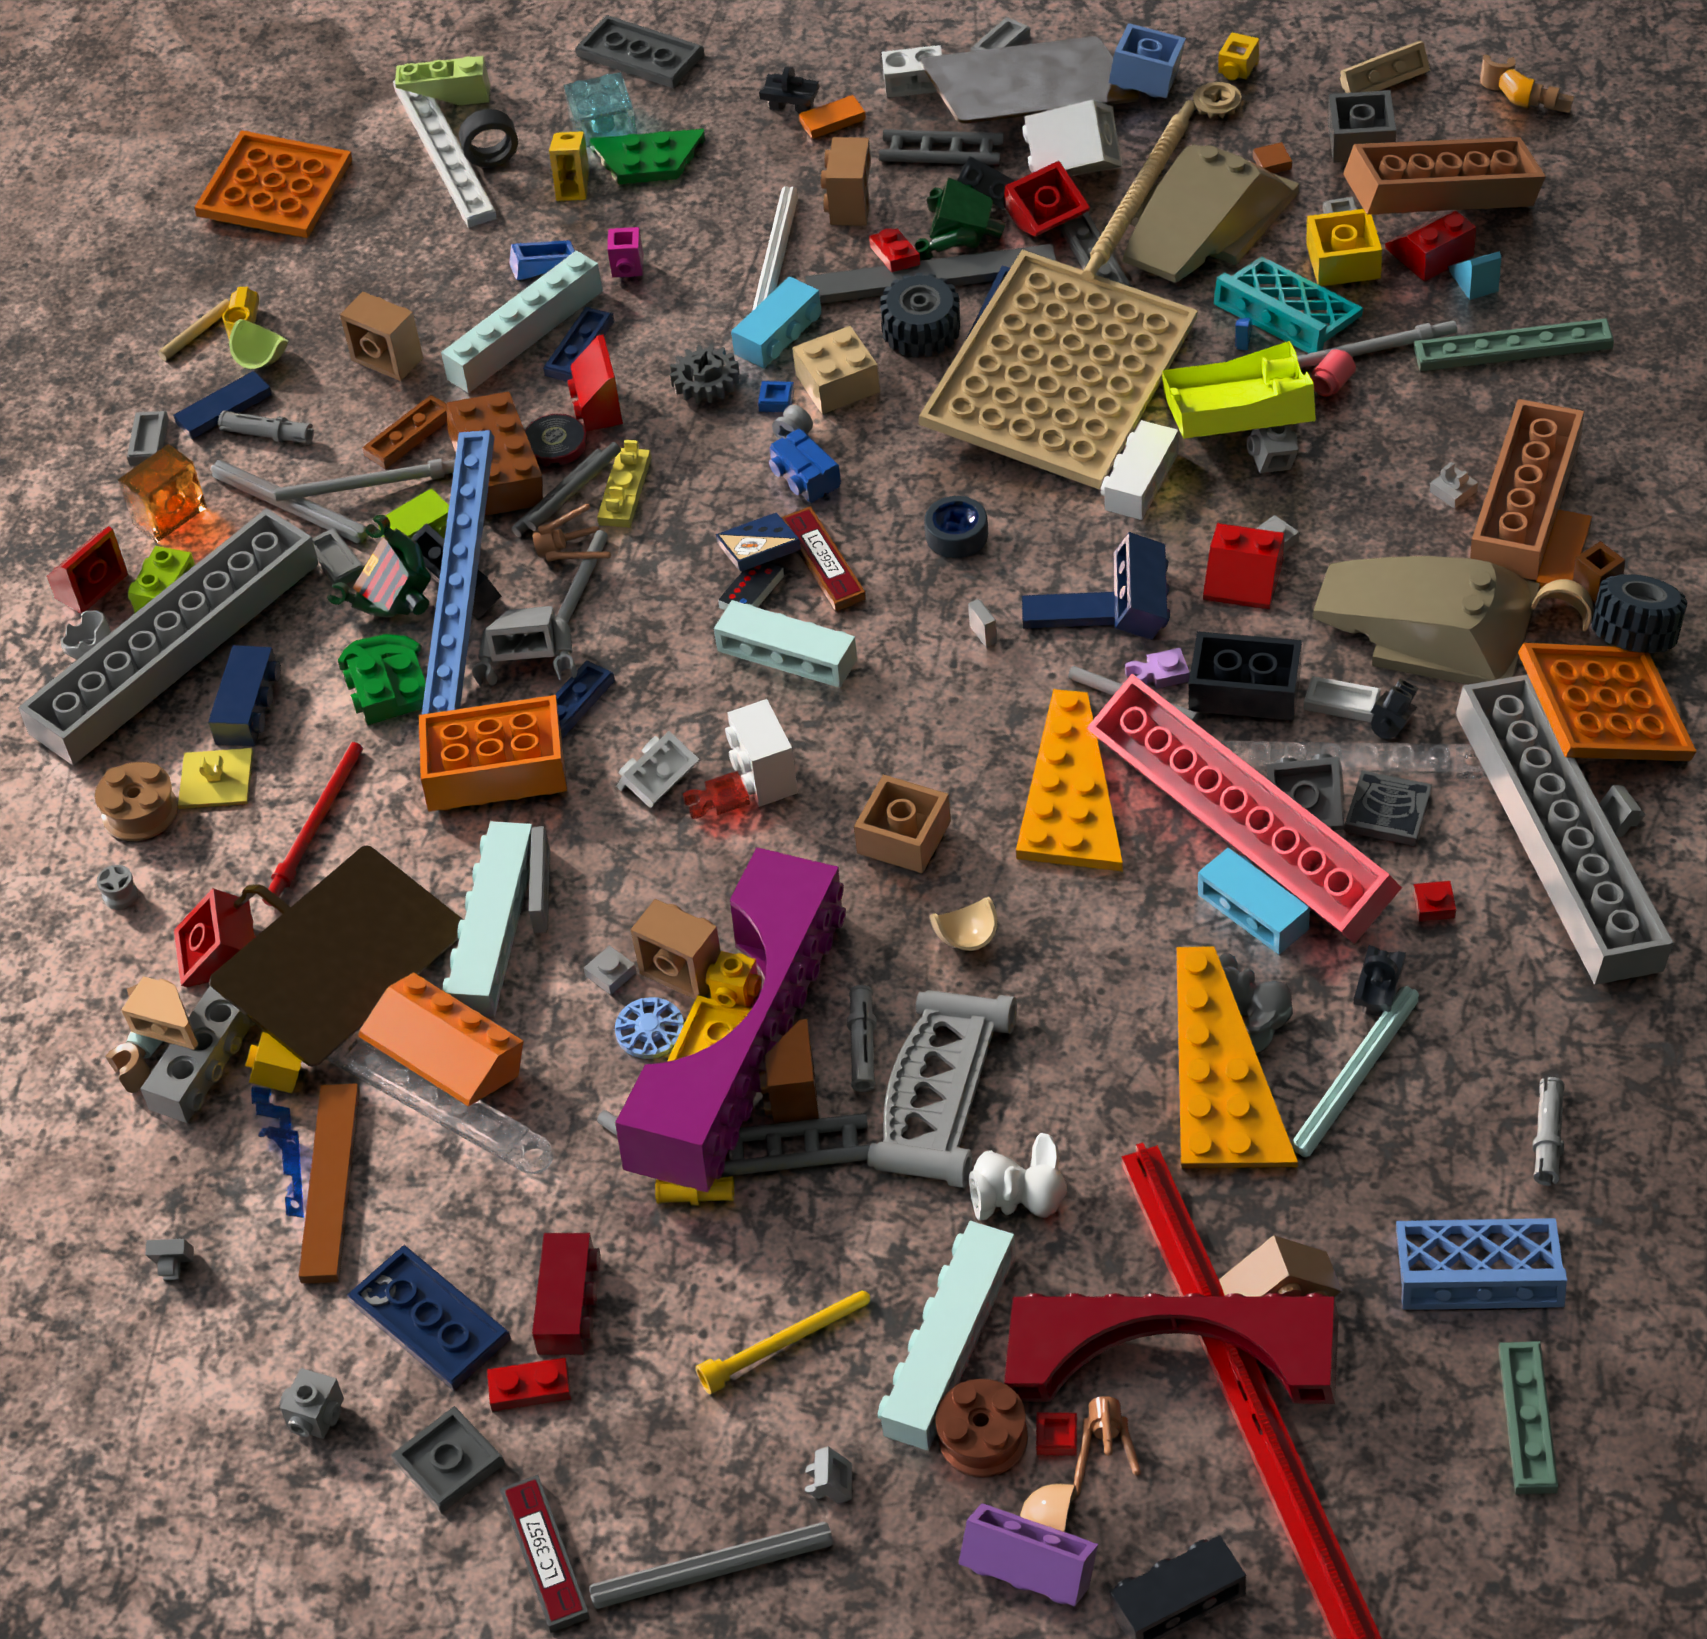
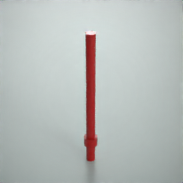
M352 742L349 745L283 863H279L272 873V882L268 889L276 896L280 897L283 890L290 887L297 874L296 867L363 751V747L359 743ZM262 898V901H263L266 905L272 906L271 904H269L266 900H264V899Z

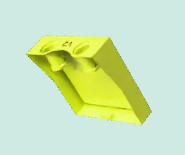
M1290 341L1227 362L1162 370L1164 396L1183 439L1316 421L1314 384L1307 372L1305 375L1302 374L1296 352Z

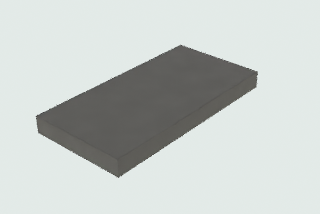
M606 15L575 47L577 57L670 88H674L705 55L704 46Z

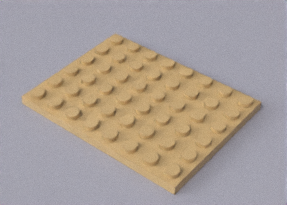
M1021 250L920 413L919 425L1100 490L1104 478L1108 476L1114 466L1117 455L1123 450L1130 432H1133L1160 385L1163 379L1162 370L1169 369L1194 325L1198 310L1095 275L1093 280L1087 281L1082 277L1083 270Z

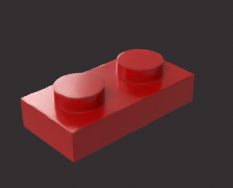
M898 228L883 229L878 234L869 236L870 248L890 272L920 265L919 253Z
M566 1357L487 1369L489 1403L492 1412L571 1400Z

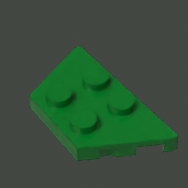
M704 129L596 137L590 138V147L593 153L597 152L601 157L602 165L606 170L611 171L612 177L618 184L676 180L684 172L685 165L690 163L695 156L694 149L698 143L703 144L705 142Z

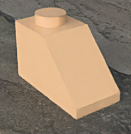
M143 976L121 1010L131 1032L195 1050L198 1042L176 986L165 979L155 980Z

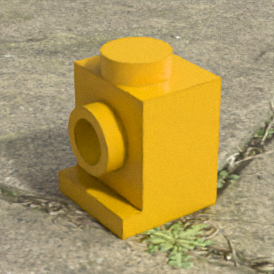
M1231 32L1218 54V73L1223 74L1229 80H1235L1238 77L1247 79L1254 65L1257 66L1259 63V38ZM1237 47L1246 48L1247 50L1245 53L1237 52Z

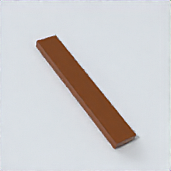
M358 1083L320 1086L298 1275L301 1284L339 1282L360 1095Z

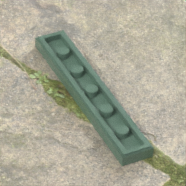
M1604 318L1414 341V352L1419 370L1428 371L1613 349L1614 338L1608 320Z

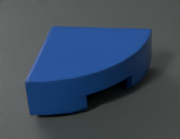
M1239 318L1236 322L1235 347L1239 350H1248L1252 333V318Z

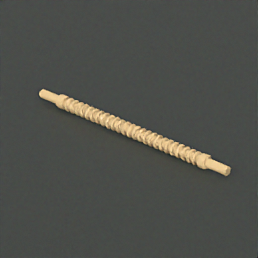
M1187 100L1180 112L1172 117L1158 143H1156L1155 148H1153L1127 191L1126 196H1124L1123 201H1121L1120 206H1118L1117 211H1115L1102 235L1091 250V259L1082 272V277L1085 280H1093L1101 265L1108 262L1111 254L1151 190L1152 185H1154L1155 180H1157L1181 137L1186 132L1189 126L1188 120L1196 108L1193 101Z

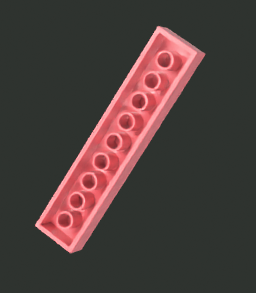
M1131 674L1087 727L1104 745L1240 854L1248 858L1265 874L1274 878L1280 886L1308 905L1310 910L1354 945L1402 889L1390 874L1135 675Z

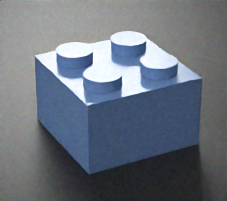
M1128 23L1114 53L1109 83L1117 85L1122 89L1145 92L1152 97L1167 98L1179 71L1186 38Z

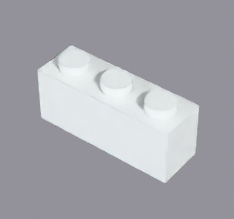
M1141 420L1136 431L1130 432L1126 442V449L1123 454L1117 455L1110 477L1106 476L1101 486V495L1104 496L1106 511L1140 520L1143 519L1179 453L1177 429Z

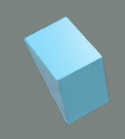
M1500 251L1448 266L1450 273L1469 300L1499 291Z

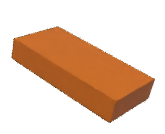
M854 95L800 113L799 120L811 139L864 121L866 120V113Z

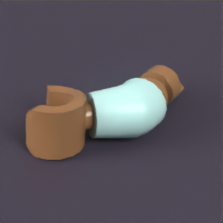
M138 984L127 988L129 997ZM130 1032L126 1044L119 1045L107 1053L105 1058L113 1070L120 1073L119 1080L126 1091L136 1093L141 1090L140 1088L151 1074V1069L144 1058H150L163 1041Z

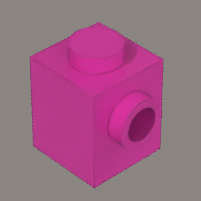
M639 227L608 229L607 251L612 278L643 276L644 253Z

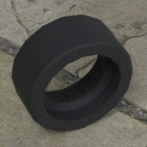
M484 109L476 111L465 119L459 130V139L464 156L471 164L478 167L492 168L501 166L509 161L517 151L519 142L513 121L506 113L500 110ZM497 129L505 132V137L501 142L492 147L481 148L472 145V140L483 131Z

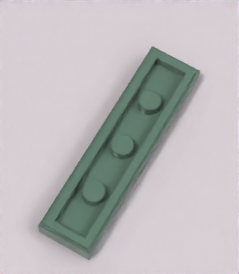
M1540 1341L1499 1342L1498 1351L1515 1494L1557 1493L1558 1480Z

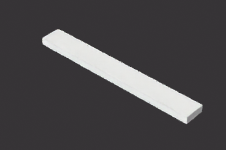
M393 81L394 88L467 227L470 228L497 219L495 209L469 161L464 156L463 150L436 100L398 89L395 86V81Z

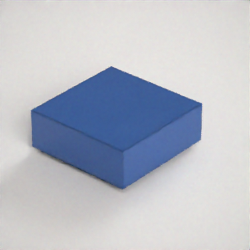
M762 381L758 400L759 412H784L788 406L792 405L795 391L794 382Z

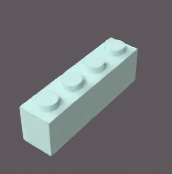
M731 600L714 627L718 652L838 688L842 686L857 661L855 636L842 631L821 627L812 622H804L787 617L781 613L760 609L751 604H743Z

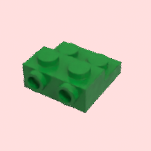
M378 650L346 660L349 668L343 670L348 690L355 689L356 693L350 694L356 714L363 712L367 725L423 708L426 682L414 650L382 659Z

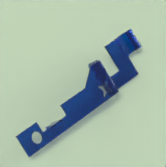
M252 1086L251 1098L252 1104H256V1115L279 1119V1128L272 1126L262 1128L258 1136H267L268 1139L274 1140L282 1150L283 1175L292 1176V1182L286 1189L288 1191L285 1196L286 1215L304 1218L298 1131L291 1130L290 1108L270 1103L271 1089ZM293 1192V1198L287 1197ZM291 1201H296L299 1207H293Z

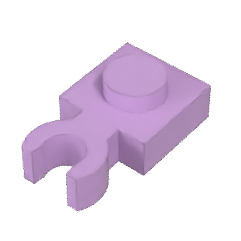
M1181 648L1148 654L1147 663L1131 661L1125 664L1126 676L1131 674L1138 675L1136 677L1146 685L1147 683L1154 682L1156 689L1189 682L1190 672Z

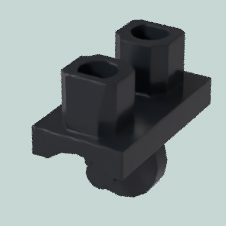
M786 66L782 74L774 73L767 75L765 85L759 91L760 100L767 101L770 110L780 111L785 108L786 104H794L795 111L800 114L813 108L814 99L820 88L819 81L795 76L794 68Z
M969 156L957 179L958 182L964 185H972L978 192L990 197L993 200V204L1003 210L1005 209L1003 206L1005 186L1015 181Z
M1399 679L1396 686H1393L1390 692L1387 690L1384 692L1370 712L1374 714L1371 720V728L1374 734L1383 739H1391L1397 736L1417 709V706L1411 704L1419 688L1403 679Z
M1368 946L1353 1002L1354 1005L1362 1006L1364 1014L1380 1017L1384 1011L1391 1012L1405 962V952H1387L1380 950L1376 946Z

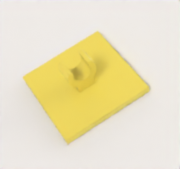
M253 749L184 753L178 808L248 804Z

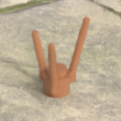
M584 504L549 524L538 526L539 531L533 533V542L537 555L540 558L546 557L548 562L558 559H605L612 556L610 552L599 551L561 552V549L566 548V541L587 536L599 530L598 526L563 534L561 529L555 530V528L589 510V504Z
M1102 1396L1091 1400L1089 1403V1417L1083 1419V1436L1074 1476V1485L1077 1488L1076 1496L1081 1491L1092 1434L1098 1439L1103 1440L1104 1453L1106 1456H1111L1113 1453L1112 1439L1120 1433L1133 1474L1138 1476L1141 1473L1128 1430V1418L1121 1416V1403L1116 1398Z

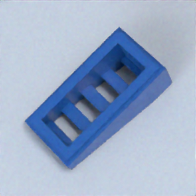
M570 240L511 244L510 266L516 280L534 277L550 271L574 253L575 249Z

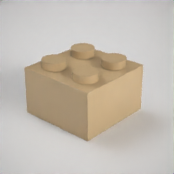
M851 326L792 347L796 376L821 414L880 393L878 365Z

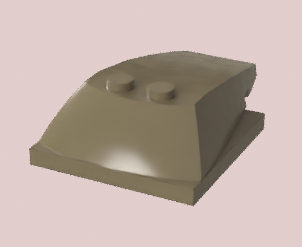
M1192 144L1191 146H1186L1168 172L1148 193L1132 219L1130 225L1135 226V229L1124 252L1122 262L1175 283L1200 267L1208 255L1236 266L1299 194V183L1275 175L1254 162L1233 153L1217 149L1211 145L1199 146Z
M1407 556L1343 561L1329 564L1313 610V619L1352 634H1366L1370 642L1376 644L1372 656V666L1469 685L1515 676L1520 659L1518 651L1526 639L1534 612L1530 607L1539 592L1540 583L1526 581L1518 574L1497 564L1471 558Z

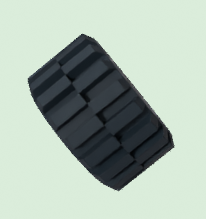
M916 273V276L908 274L902 276V280L896 279L891 282V287L885 288L884 295L881 296L880 300L881 329L885 342H889L890 348L893 350L899 348V353L902 355H906L909 352L912 357L918 358L919 354L925 353V357H930L933 351H937L940 354L944 352V346L950 348L954 344V339H958L960 330L959 294L956 293V288L952 284L947 285L946 279L942 277L937 279L934 274H929L928 276H924L922 273Z
M1634 574L1610 576L1600 584L1591 627L1598 637L1619 648L1642 653L1665 652L1667 649L1674 648L1678 643L1688 603L1682 592L1659 579Z

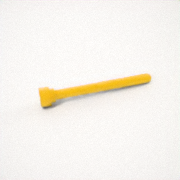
M859 1291L724 1361L721 1359L715 1361L708 1359L698 1364L695 1368L702 1386L709 1395L725 1387V1382L730 1380V1375L868 1305L870 1295L866 1291Z

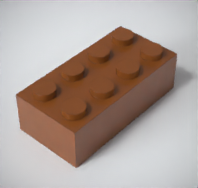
M510 392L446 402L448 433L455 452L457 450L459 432L490 430L495 437L485 516L534 507L543 499V476Z

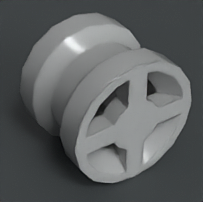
M790 405L784 410L783 417H779L773 422L772 430L778 439L786 438L788 434L797 429H802L807 434L813 427V420L802 407Z
M111 865L99 873L97 886L102 893L103 901L107 907L115 910L125 909L136 901L138 889L133 882V876L129 868L123 865Z

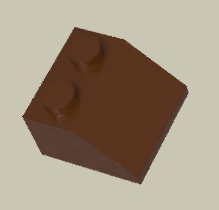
M807 1019L799 1020L765 1054L766 1071H759L765 1116L773 1115L774 1124L819 1119Z

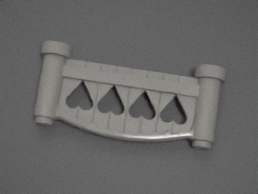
M927 990L926 992H919L916 1000V1013L923 1014V1016L909 1034L894 1064L884 1103V1140L878 1144L872 1143L870 1145L868 1165L880 1171L947 1180L949 1186L966 1188L972 1169V1152L969 1149L959 1148L993 1032L1006 1034L1013 1032L1017 1017L1016 997L999 995L997 999ZM939 1026H947L962 1038L959 1041L941 1047L930 1045L936 1039L934 1031ZM930 1056H938L953 1068V1070L929 1078L921 1075L922 1071L927 1068L925 1060ZM921 1086L930 1087L944 1099L922 1108H914L912 1106L913 1101L918 1098L915 1092ZM911 1117H919L935 1130L912 1139L902 1137V1134L908 1129L906 1121Z

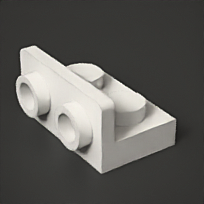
M668 731L661 739L654 736L641 750L644 755L638 761L631 758L620 769L618 773L622 777L616 787L620 791L628 787L648 807L652 808L697 764L699 758Z

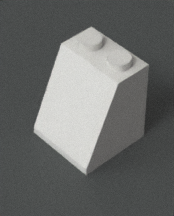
M1093 99L1024 116L1026 125L1023 126V136L1030 147L1031 156H1028V165L1031 173L1056 161H1060L1069 176L1122 167L1112 106Z

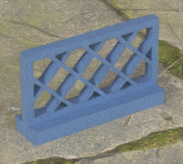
M1556 1218L1396 1221L1403 1310L1565 1307L1567 1276L1566 1269L1563 1268ZM1535 1232H1548L1549 1238L1539 1246L1526 1236ZM1491 1233H1502L1509 1239L1501 1246H1498L1486 1237ZM1422 1234L1429 1240L1421 1247H1417L1406 1239V1235ZM1451 1234H1462L1468 1240L1458 1247L1446 1238ZM1517 1244L1531 1252L1522 1261L1508 1252ZM1437 1245L1450 1253L1442 1262L1428 1254ZM1476 1245H1479L1491 1254L1483 1261H1479L1468 1252ZM1540 1258L1553 1268L1533 1269L1530 1266ZM1500 1259L1513 1269H1491L1490 1266ZM1460 1260L1471 1267L1472 1270H1451L1450 1267ZM1421 1261L1432 1270L1409 1271V1268L1416 1262Z

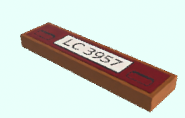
M811 506L781 517L799 538L802 549L798 553L835 612L866 600L865 590Z

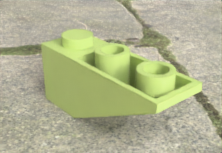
M468 56L460 59L436 60L416 64L408 63L396 67L395 86L398 89L460 106L489 102L490 81L483 56Z

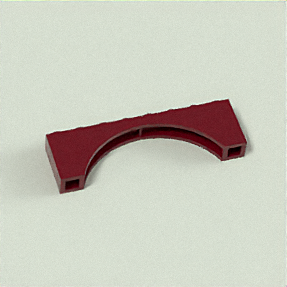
M1031 1293L1026 1296H1013L1004 1384L1013 1389L1022 1402H1052L1059 1389L1079 1368L1112 1347L1127 1341L1159 1334H1193L1227 1342L1254 1356L1280 1380L1293 1404H1335L1339 1323L1335 1297L1319 1293H1311L1306 1296H1285L1278 1293H1270L1265 1296H1244L1238 1293H1230L1225 1296H1204L1198 1293H1190L1185 1296H1164L1157 1293H1150L1145 1296H1124L1118 1293H1110L1105 1296H1084L1078 1293H1071L1065 1296H1045L1038 1293Z

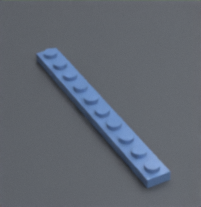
M490 430L459 432L422 715L460 709L495 438Z

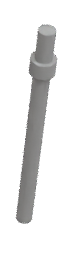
M1454 320L1436 325L1425 323L1415 326L1414 330L1297 356L1300 369L1319 365L1326 355L1334 349L1345 351L1354 357L1411 344L1414 341L1457 333V325Z
M441 459L429 460L428 464L277 488L274 489L275 500L278 502L430 477L431 480L444 478V474L454 473L455 460L442 462Z

